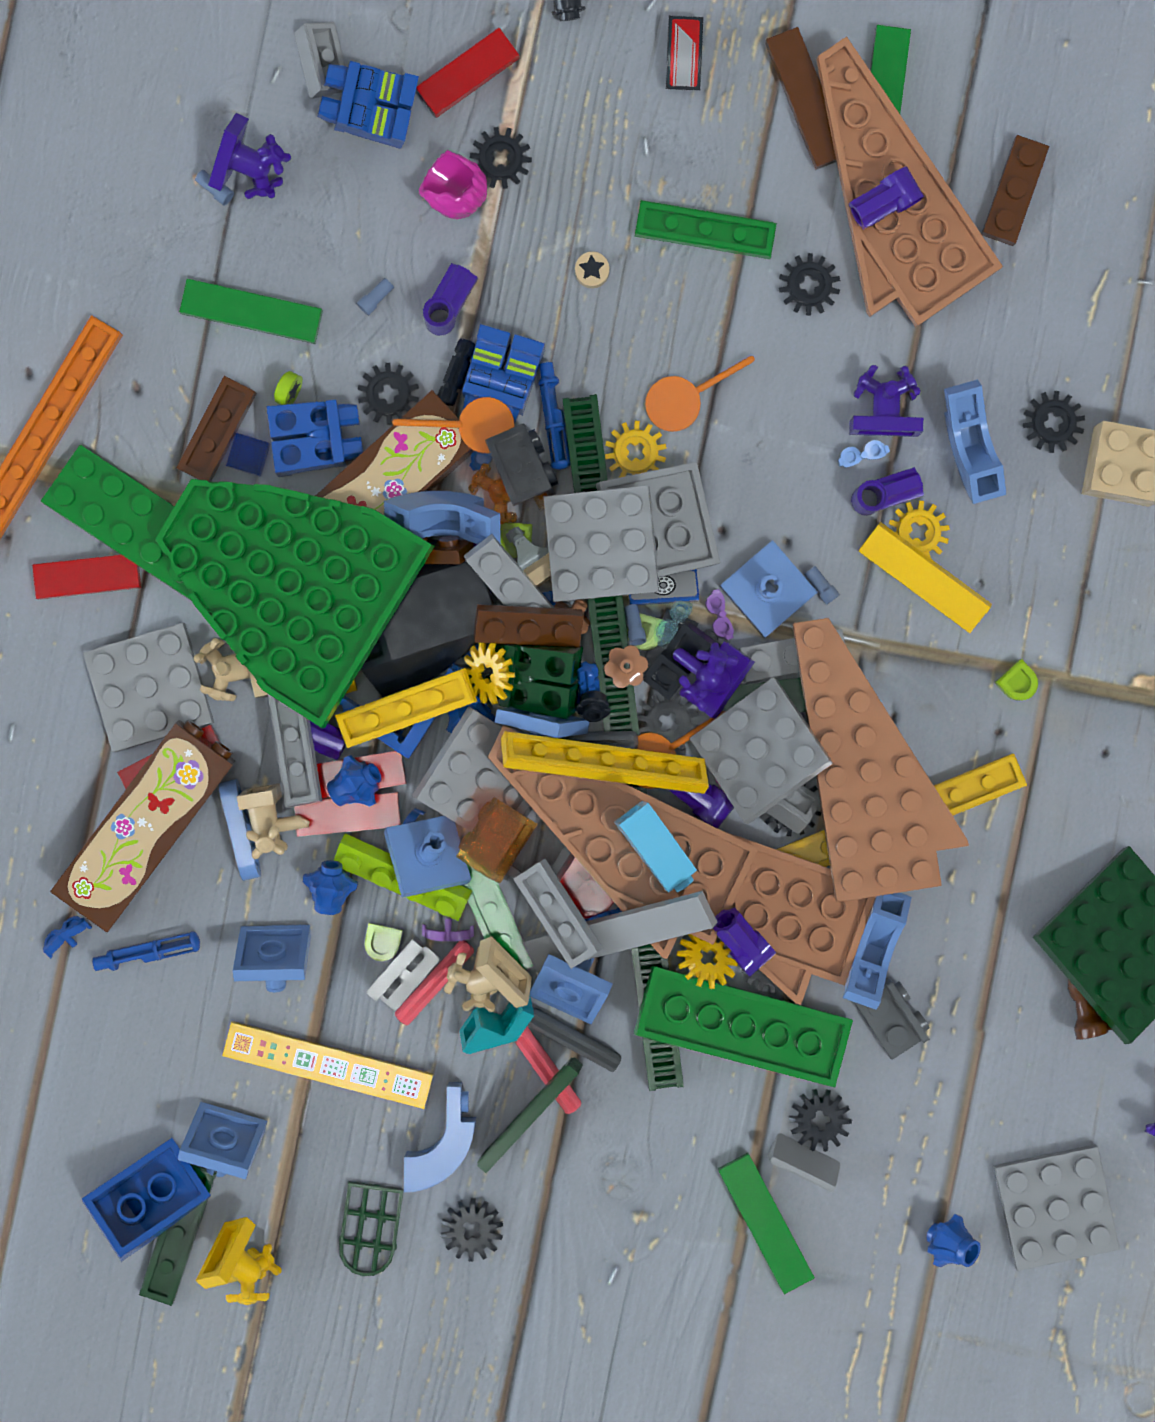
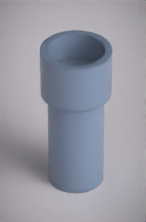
M201 170L197 174L195 181L209 191L223 206L227 205L233 198L234 192L226 185H224L221 191L208 186L211 175L205 170Z
M384 278L368 295H364L356 304L369 316L377 308V304L394 286Z
M816 566L804 574L819 592V597L826 605L840 595L835 587L828 583Z
M628 605L624 610L629 630L627 632L629 643L632 646L642 645L647 639L645 629L642 628L638 605Z

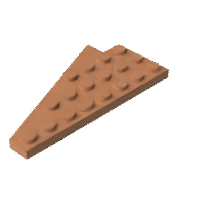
M846 36L821 53L816 61L866 312L871 317L894 300H897L916 328L999 271L1003 265ZM907 166L924 198L900 213L895 211L863 230L855 221L849 203L880 185V182L893 172Z
M829 618L793 623L808 726L833 762V764L816 775L836 902L942 886L936 851L969 846L966 836Z
M504 725L502 726L488 758L622 912L703 891L714 916L722 910L731 909L759 848L624 783L504 768L501 737L504 731L519 732ZM641 801L650 804L697 869L691 875L694 881L678 893L675 889L667 892L614 823V821ZM712 928L691 933L712 945L717 938V934ZM677 937L652 943L651 945L662 958L667 959Z
M730 834L759 848L731 906V909L735 907L753 930H757L777 953L759 970L793 1002L799 1005L802 1004L812 974L845 986L876 896L836 902L831 869Z

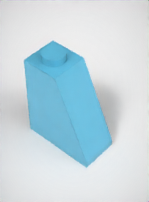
M639 802L614 821L615 825L667 892L675 889L678 893L694 881L691 875L697 869L648 802Z

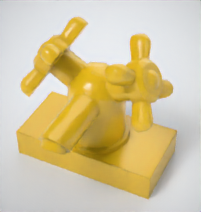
M248 1217L224 1222L195 1280L204 1289L238 1281L241 1284L240 1294L226 1295L228 1303L238 1302L243 1305H251L257 1301H267L270 1293H255V1282L258 1279H263L268 1270L276 1276L282 1272L281 1267L275 1264L274 1257L271 1254V1244L264 1245L262 1252H259L254 1247L249 1248L247 1252L244 1250L256 1226Z

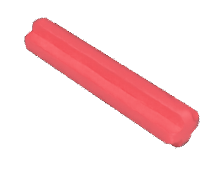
M459 941L396 1010L395 1016L401 1023L406 1026L409 1025L448 982V968L453 963H456L459 953L467 954L464 963L473 955L474 948L467 941Z
M527 1026L515 1043L546 1085L559 1070ZM570 1085L556 1098V1101L566 1114L573 1113L581 1106V1100Z

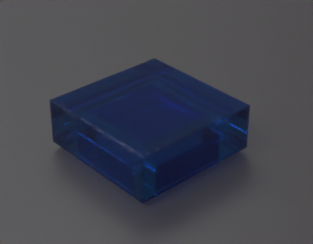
M236 433L226 466L261 477L271 444Z

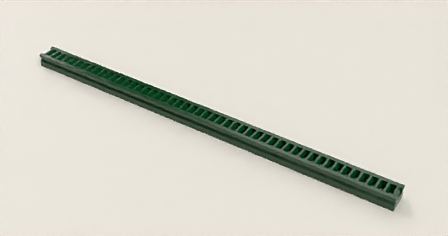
M597 394L573 399L562 398L574 493L597 491L596 484L608 480ZM621 595L587 599L600 692L608 697L609 708L611 709L610 714L602 719L604 732L634 731L638 736L640 733L634 686L629 684L625 688H618L614 685L613 678L608 677L604 671L605 664L610 661V651L614 648L624 649L629 646L623 597ZM628 663L623 665L625 669L630 668ZM626 784L647 794V788H642L633 784ZM651 944L631 949L639 1011L652 965L669 970L668 958H662ZM642 1037L649 1091L669 1087H684L679 1047Z

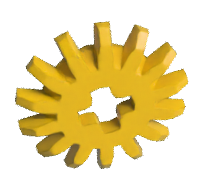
M635 421L634 429L629 430L625 422L621 424L624 433L620 435L615 429L611 432L617 440L615 443L606 441L605 446L612 448L613 453L605 454V459H615L616 463L610 466L609 469L612 472L620 467L622 472L619 478L625 477L627 473L635 475L645 473L649 469L652 471L659 470L654 465L655 462H665L666 457L659 456L658 451L667 449L666 444L657 445L656 443L662 434L660 432L654 436L649 434L653 425L648 423L643 431L639 429L640 421ZM639 443L644 446L642 454L645 457L642 460L638 458L632 461L627 458L629 455L627 446L629 444L637 446Z
M920 500L918 509L914 510L911 502L906 503L907 513L905 514L898 508L895 513L900 520L897 522L890 519L888 523L896 528L895 533L929 558H931L929 553L931 550L940 555L943 551L937 546L938 542L948 544L949 541L948 538L941 536V532L950 530L949 525L940 526L939 521L946 517L945 514L942 513L935 517L933 512L937 506L932 504L929 510L926 511L924 510V501ZM912 523H916L918 526L924 524L928 530L924 532L926 538L924 541H920L919 538H914L913 540L910 538L909 533L913 531Z
M479 643L478 650L475 645L470 648L472 658L468 655L464 657L465 662L471 667L466 668L468 675L472 676L470 678L471 685L475 684L473 687L475 696H478L480 693L481 703L486 704L489 698L492 705L497 704V696L502 700L507 698L503 689L510 691L513 689V686L508 683L509 678H515V672H509L508 668L513 663L511 659L505 661L503 655L506 651L503 648L495 652L496 643H490L487 649L485 643ZM484 665L486 668L491 667L493 670L490 680L488 678L483 679L481 673L485 670Z
M688 934L692 942L681 939L679 944L684 946L686 950L677 951L676 956L685 957V961L678 964L679 969L686 967L689 969L690 972L685 976L688 980L693 976L698 978L696 986L701 987L704 980H708L709 989H715L716 979L724 986L727 984L724 974L731 978L734 977L735 973L728 965L737 966L738 964L733 958L728 957L731 950L729 948L724 949L723 946L725 944L722 941L717 942L715 940L712 945L692 934ZM703 950L707 953L711 950L714 952L713 961L716 964L713 965L710 962L706 965L701 962L703 955L700 951Z

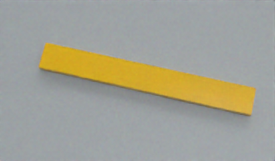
M1011 753L937 783L934 787L953 816L1025 787L1027 783L1015 754ZM825 830L776 849L824 867L830 866Z

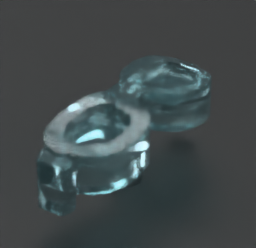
M677 601L672 605L670 609L672 620H663L656 629V635L659 639L657 641L658 645L663 647L671 642L678 631V624L691 614L692 603L689 601Z

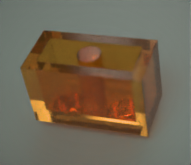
M493 797L491 802H487L481 808L478 814L479 821L472 832H468L462 838L459 844L460 851L456 857L487 878L501 883L538 823L507 803Z

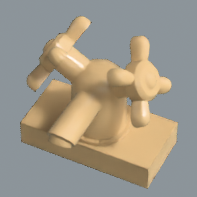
M213 638L211 642L205 644L199 653L194 656L193 660L196 664L200 663L202 665L208 660L212 664V671L216 677L213 688L201 685L200 691L203 694H208L209 697L217 701H234L237 695L226 692L229 682L250 678L254 697H268V694L256 683L257 680L247 667L242 665L235 657L236 654L222 656L218 651L225 644L222 639Z
M280 783L245 789L237 796L239 810L248 809L253 831H247L246 837L248 840L255 842L256 848L252 851L253 859H258L263 853L271 851L278 855L284 854V851L288 849V845L281 840L279 832L310 827V821L301 815L284 818L277 817L275 804L282 797Z
M493 937L480 941V946L477 947L473 970L468 971L462 968L467 955L462 952L458 954L456 963H453L448 968V982L444 987L445 993L451 994L456 982L465 984L466 990L471 993V999L462 1005L464 1011H469L475 1006L478 1008L485 1007L489 1012H494L495 1005L490 1001V995L497 991L516 1008L528 1005L532 976Z

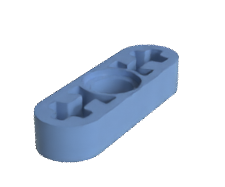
M233 779L219 783L220 797L240 876L243 881L261 877L259 859L252 858V851L256 848L255 842L248 840L246 837V832L252 831L247 810H239L237 796L242 793L239 781Z

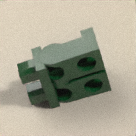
M496 643L495 652L503 648L506 651L503 655L505 661L511 659L513 663L508 666L509 672H515V678H509L508 681L513 686L512 691L503 689L507 698L505 700L500 699L499 706L513 707L566 720L576 712L579 689L578 681H576L578 679L577 670L581 667L583 646L563 647Z

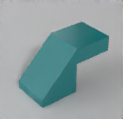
M530 994L528 1005L516 1008L509 1002L501 1015L489 1012L485 1008L475 1007L459 1030L462 1051L466 1054H472L517 1041L535 1016Z

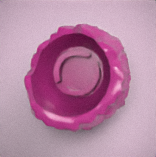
M447 150L437 158L428 170L418 191L419 195L443 216L451 219H462L474 214L486 200L487 179L475 162Z

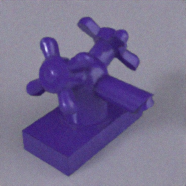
M236 113L224 130L208 186L221 191L233 170L253 178L254 188L244 192L247 199H251L256 195L260 197L268 196L272 199L275 197L274 188L283 184V178L277 177L269 181L268 174L271 165L274 166L275 173L280 175L284 171L281 162L287 163L290 161L291 155L284 153L272 134L266 136V142L258 150L243 144L242 140L249 118Z
M871 365L868 371L860 376L857 389L854 391V397L859 399L864 390L874 395L873 416L854 415L849 423V435L919 437L923 432L924 418L900 416V395L908 392L910 400L913 401L921 392L920 388L917 387L915 378L910 374L909 368L907 366L900 368L901 371L897 372L899 381L891 380L880 383L872 378L878 366Z
M726 641L720 647L718 643H712L709 652L703 650L697 652L696 657L698 659L708 660V663L705 665L682 648L675 650L673 653L674 660L696 675V681L692 685L685 676L682 675L680 677L679 683L683 687L679 692L680 696L685 697L689 702L698 707L700 711L715 719L755 663V661Z

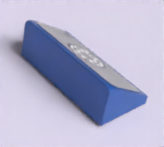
M697 569L659 577L660 592L629 595V605L698 602Z

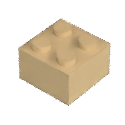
M1102 421L1094 426L1081 494L1146 507L1155 505V430Z

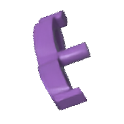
M719 589L713 590L705 602L707 611L717 615V619L712 624V630L718 637L725 640L734 638V630L730 620L726 617L727 613L724 611V596Z
M445 918V931L428 929L425 924H422V936L430 940L456 942L474 937V925L470 926L468 930L451 931L452 918Z

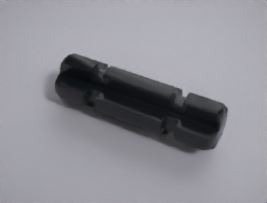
M460 338L454 350L456 355H452L443 379L445 384L440 387L437 394L448 406L455 405L458 397L457 389H461L470 365L468 360L469 358L472 359L475 343L467 339Z

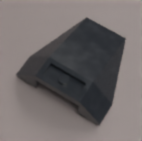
M466 560L461 564H424L361 667V671L382 698L434 680L469 652L472 646L479 644L474 642L473 637L477 604L494 605L489 587Z

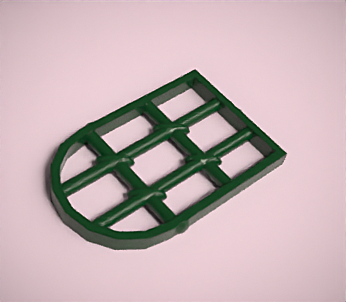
M348 1182L341 1235L339 1236V1250L344 1266L352 1273L360 1276H375L383 1272L391 1263L394 1252L397 1249L396 1240L404 1189L379 1186L378 1184ZM352 1187L363 1188L361 1208L358 1207V1210L349 1209ZM369 1189L382 1191L380 1211L377 1210V1213L366 1212ZM388 1192L399 1193L396 1216L385 1214ZM348 1215L359 1216L356 1237L354 1236V1240L344 1238ZM367 1217L378 1219L376 1238L373 1239V1242L361 1241L364 1220L366 1221ZM386 1220L395 1221L392 1245L380 1244L383 1223H386ZM343 1244L355 1246L352 1265L344 1255ZM362 1247L374 1248L371 1271L357 1269L359 1253ZM381 1250L391 1251L388 1261L381 1268L377 1269L379 1252L381 1253Z

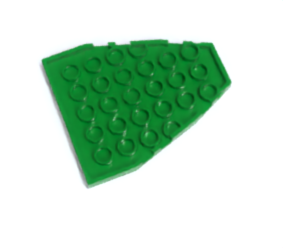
M197 479L189 481L155 538L162 552L170 559V565L176 576L180 577L190 593L188 596L194 606L218 636L225 640L235 652V657L242 665L247 667L257 680L256 683L259 687L321 728H325L435 547L373 508L357 506L265 484H238L225 481L210 482Z

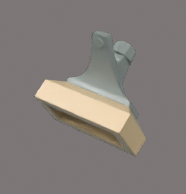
M519 527L513 528L506 534V537L516 547L517 564L538 588L551 579L548 547L535 546L523 536L524 532Z

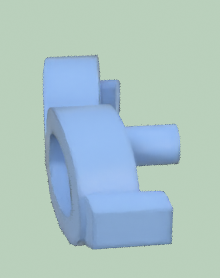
M872 440L864 446L863 452H860L856 447H847L841 452L838 464L840 467L847 468L858 464L862 459L876 460L883 458L890 452L889 446H884L881 441Z

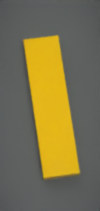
M882 522L876 526L858 550L969 633H971L992 606V603Z
M466 668L337 714L335 717L346 747L350 748L477 702Z

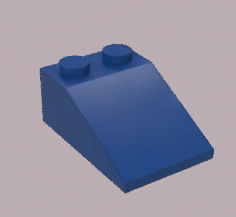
M173 1138L82 1198L84 1206L121 1262L153 1241L211 1197L190 1163L178 1160L180 1148Z

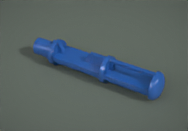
M553 362L539 364L541 379L538 384L542 398L551 467L561 470L571 465L565 429L566 424L564 422L563 410L558 409L555 386L559 383V379L554 374ZM561 431H563V436H564V443H565V449H566L567 459L565 458L563 438H562V432H561ZM550 433H551V436H552L555 462H554V458H553V451H552V444H551Z
M191 931L190 933L109 950L106 955L92 958V963L95 971L108 968L115 971L119 968V964L123 962L142 959L147 963L190 952H197L200 949V939L196 932ZM189 936L187 939L161 944L163 941ZM192 947L191 950L164 955L167 952Z

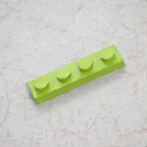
M345 833L339 843L334 861L340 862L343 865L342 869L401 895L390 853ZM458 885L406 898L459 921L472 890Z

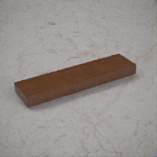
M796 27L767 38L765 45L815 170L837 162L822 86L799 28Z

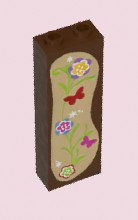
M433 390L400 418L459 421L458 417ZM392 425L315 496L373 508L384 515L385 500L409 493L432 491L464 462L474 450L464 443L460 436L459 428Z
M178 720L50 891L107 933L235 763V760L230 757L233 752L218 741H215L214 744L209 742L202 736L204 731L189 720L185 723Z

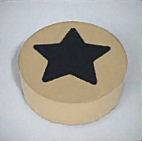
M598 252L584 253L575 264V276L584 287L598 288L609 277V263Z

